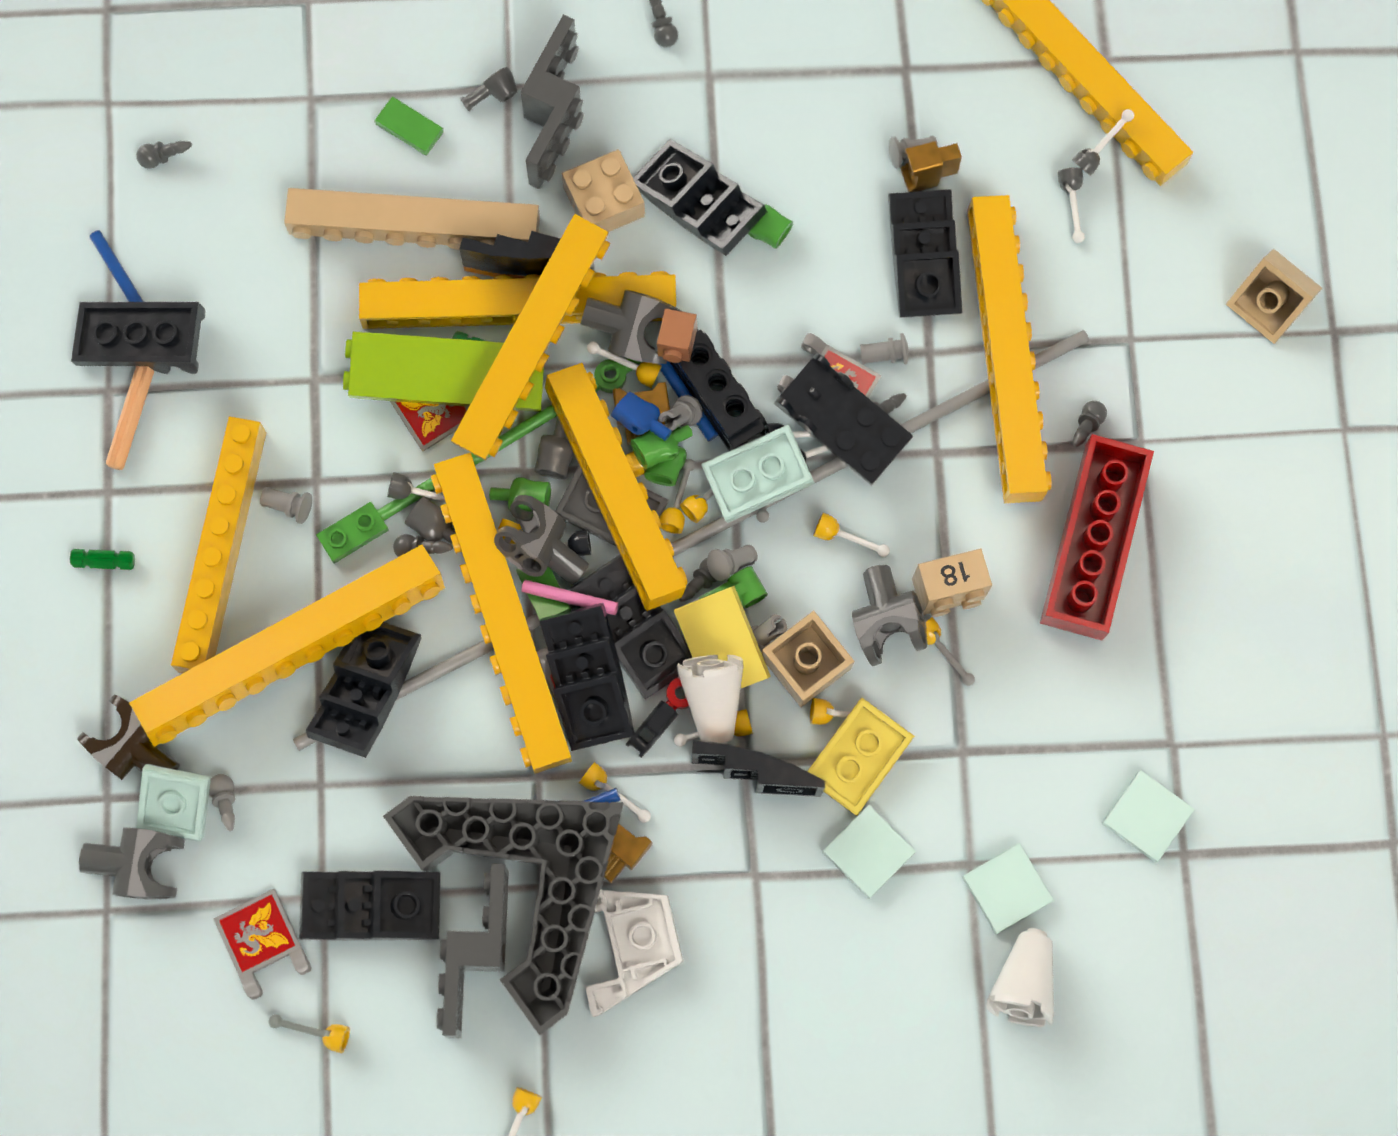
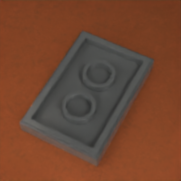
M579 465L555 512L566 522L582 530H588L590 534L616 546ZM646 489L648 494V500L646 501L651 511L655 510L660 518L669 500Z

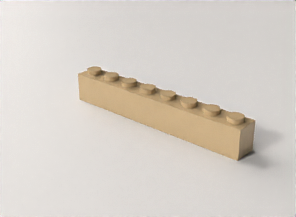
M288 188L284 224L288 234L299 239H309L311 236H318L329 241H341L342 238L355 239V241L360 243H372L373 240L386 241V243L396 246L404 245L406 242L417 243V245L426 248H432L436 245H448L452 249L459 250L463 237L494 245L497 234L528 242L531 231L539 233L540 213L539 206L533 204Z

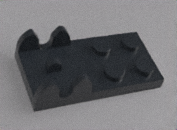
M80 302L71 362L76 366H148L154 371L168 374L171 366H174L187 373L195 374L198 372L199 367L196 358L201 320L205 319L206 310L199 302Z
M818 353L813 356L774 402L780 410L871 486L913 438L910 432L860 392L847 375L836 372L830 366L828 360Z

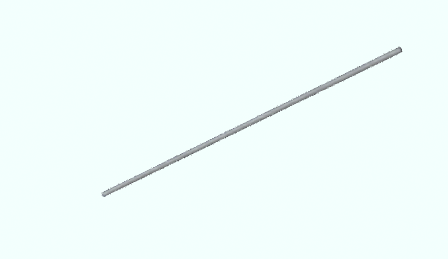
M1082 330L1036 354L1035 369L1088 342L1089 337L1087 333ZM988 380L901 424V426L908 432L913 433L990 393ZM837 457L810 471L816 483L847 467V465ZM786 496L778 501L766 505V508L786 499L789 496ZM760 509L729 523L725 521L724 517H721L671 543L674 556L757 514ZM569 604L570 609L577 607L576 605ZM537 614L526 618L529 631L540 626ZM482 641L404 681L396 700L494 650L492 643L485 645V642ZM307 733L293 739L299 751L317 742L308 738Z

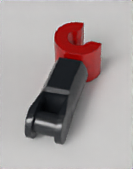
M680 678L670 682L666 690L667 701L661 700L634 732L635 735L630 737L626 743V746L629 747L631 745L639 751L640 754L638 756L641 758L679 715L676 710L689 708L687 698L679 699L675 695L677 689H683ZM644 728L654 735L649 743L639 735Z

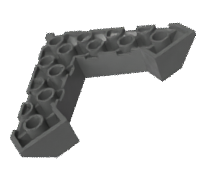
M409 796L383 815V817L421 870L429 872L455 852L542 865L527 959L500 979L534 1029L541 1035L568 1015L624 803Z

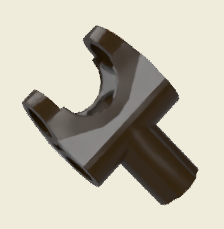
M116 694L110 698L109 702L117 707L116 710L120 714L121 728L119 732L108 740L90 738L84 732L77 738L95 760L121 780L126 777L134 766L141 772L146 764L178 770L180 764L161 748L153 746L130 703Z

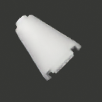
M717 655L698 656L684 660L683 666L677 665L684 693L700 740L703 742L728 744V741L734 738L744 667L743 659L739 656L727 655L728 661L719 660Z
M1030 928L1027 932L1020 933L987 999V1010L993 1015L999 1017L1001 1011L1009 1015V1022L1025 1026L1042 1027L1045 1025L1046 1020L1049 1024L1053 1022V942L1047 937L1046 932Z

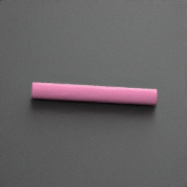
M524 580L522 584V592L580 607L604 603L606 613L616 615L618 610V602L529 580Z

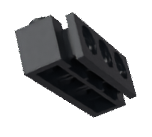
M697 329L690 362L670 363L692 396L701 404L702 411L718 433L727 450L731 451L764 436L766 430L764 426L767 425V422L762 413L749 400L744 387L740 383L738 384L727 362L720 358L709 336L703 333L701 329L699 331ZM696 360H703L706 362V364L696 365L693 362ZM714 385L722 386L724 389L720 391L712 390L710 387ZM736 410L740 412L741 415L733 417L730 416L728 412Z

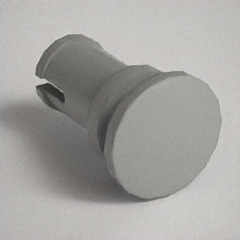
M935 136L916 140L903 138L901 142L896 137H891L889 141V155L893 166L899 168L902 161L908 163L909 159L907 154H905V148L932 141L937 143Z
M900 333L901 340L893 341L892 337L888 338L886 342L860 344L862 364L891 360V363H895L896 359L903 358L904 364H907L909 350L904 333Z
M681 396L672 405L670 410L660 414L658 421L661 423L666 420L667 423L664 425L672 431L679 426H694L702 418L701 404L693 396Z
M267 486L262 491L260 504L262 507L285 512L287 517L293 518L295 516L296 522L303 524L311 511L312 495L304 493L301 497L296 492L288 494Z
M745 545L735 550H712L707 557L708 570L716 580H727L739 568L755 564L758 559L757 551L752 545Z
M772 615L760 626L751 627L761 653L762 649L768 646L772 640L787 631V624L784 619L774 624V622L780 619V615Z

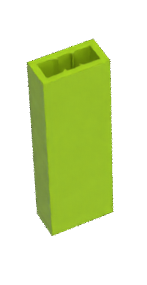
M353 331L352 339L346 340L345 358H350L351 360L350 371H344L343 390H348V396L355 399L469 407L504 342ZM544 368L541 373L535 370L530 379L534 386L526 401L519 399L514 410L541 411Z

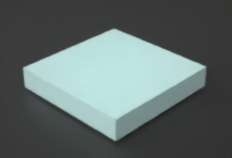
M146 764L142 769L136 828L201 841L205 832L211 777Z
M1140 770L1102 824L1157 863L1195 809Z
M870 805L822 851L868 899L916 852Z
M1020 843L962 876L995 934L1000 933L1054 901Z

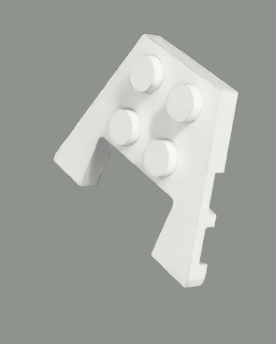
M600 891L595 913L604 911L619 976L615 980L585 987L592 1017L601 1015L684 962L667 895Z

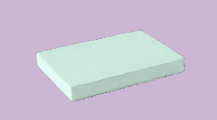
M789 424L701 464L727 523L815 484Z

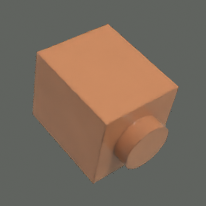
M665 309L657 340L658 356L673 363L681 361L690 362L698 328L697 314Z

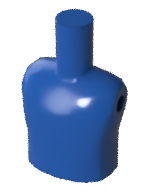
M631 391L619 401L612 411L611 417L636 435H642L650 430L666 441L672 433V430L658 421L660 416L659 408L653 403L641 399Z

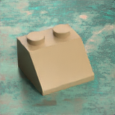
M1273 249L1261 260L1226 305L1275 344L1321 291L1322 287Z

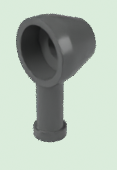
M508 67L502 68L491 75L481 87L468 96L460 98L468 112L472 110V107L490 95L501 102L512 98L517 93L512 72Z

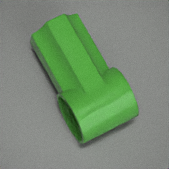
M749 566L736 572L728 578V582L700 596L699 599L735 586L741 604L745 609L767 597L768 593L753 567Z

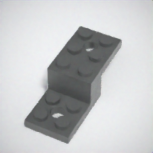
M564 14L521 90L524 118L543 126L525 160L529 185L538 189L541 188L544 181L549 182L556 168L554 163L558 155L563 156L570 143L568 137L572 129L577 130L584 117V113L581 110L583 100L580 98V86L564 79L565 72L563 71L567 63H573L579 47L576 46L578 33L575 32V21Z
M491 864V872H485L484 893L490 896L489 906H483L482 925L485 929H488V932L447 931V939H441L440 960H443L446 964L445 974H439L438 994L444 996L443 1008L437 1009L436 1025L437 1029L442 1030V1036L447 1038H462L465 971L505 972L509 871L505 864Z

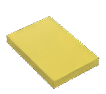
M735 586L674 609L692 658L717 655L719 660L728 661L727 655L741 657L744 665L741 688L771 677Z
M861 697L807 772L825 780L823 792L857 816L915 736Z

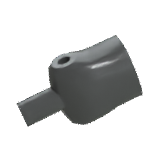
M558 418L553 435L541 436L534 471L542 476L564 480L567 478L574 452L568 439H566V434Z
M422 497L405 520V525L416 531L426 541L436 542L444 538L452 544L450 535L456 534L455 530L451 528L453 523L446 524L441 507L425 497Z

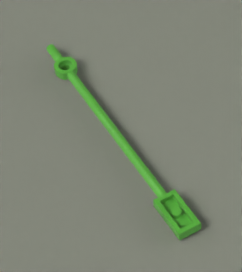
M629 358L626 359L637 365H640L642 363V361H636ZM611 359L602 361L595 369L597 385L595 391L601 390L606 393H613V389H622L626 383V374L633 369ZM612 370L616 373V376L614 378H607L604 374ZM548 406L500 435L499 438L503 440L499 451L555 418L557 415L553 406ZM471 453L475 466L484 461ZM431 478L415 487L430 492L435 490ZM411 493L407 498L395 499L376 510L372 502H369L319 532L316 536L335 564L389 531L384 521L424 496Z

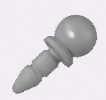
M218 774L211 778L209 795L212 797V804L215 807H219L223 824L227 830L232 831L235 822L232 804L236 799L233 793L234 783L229 776Z

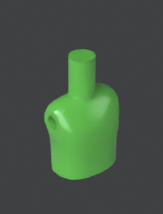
M766 204L764 206L767 213L747 234L777 249L790 232L793 221Z
M686 425L672 431L669 438L664 441L649 430L647 433L632 439L631 447L637 460L646 470L656 464L677 457L679 454L677 443L692 437L693 433L691 428Z
M678 446L679 454L677 457L646 469L644 473L645 478L655 484L675 486L679 472L687 457L686 450Z
M518 477L513 480L510 489L491 487L489 498L490 500L508 501L509 510L513 500L519 495L532 496L549 507L551 484L550 482L532 481ZM518 505L524 511H532L526 505Z

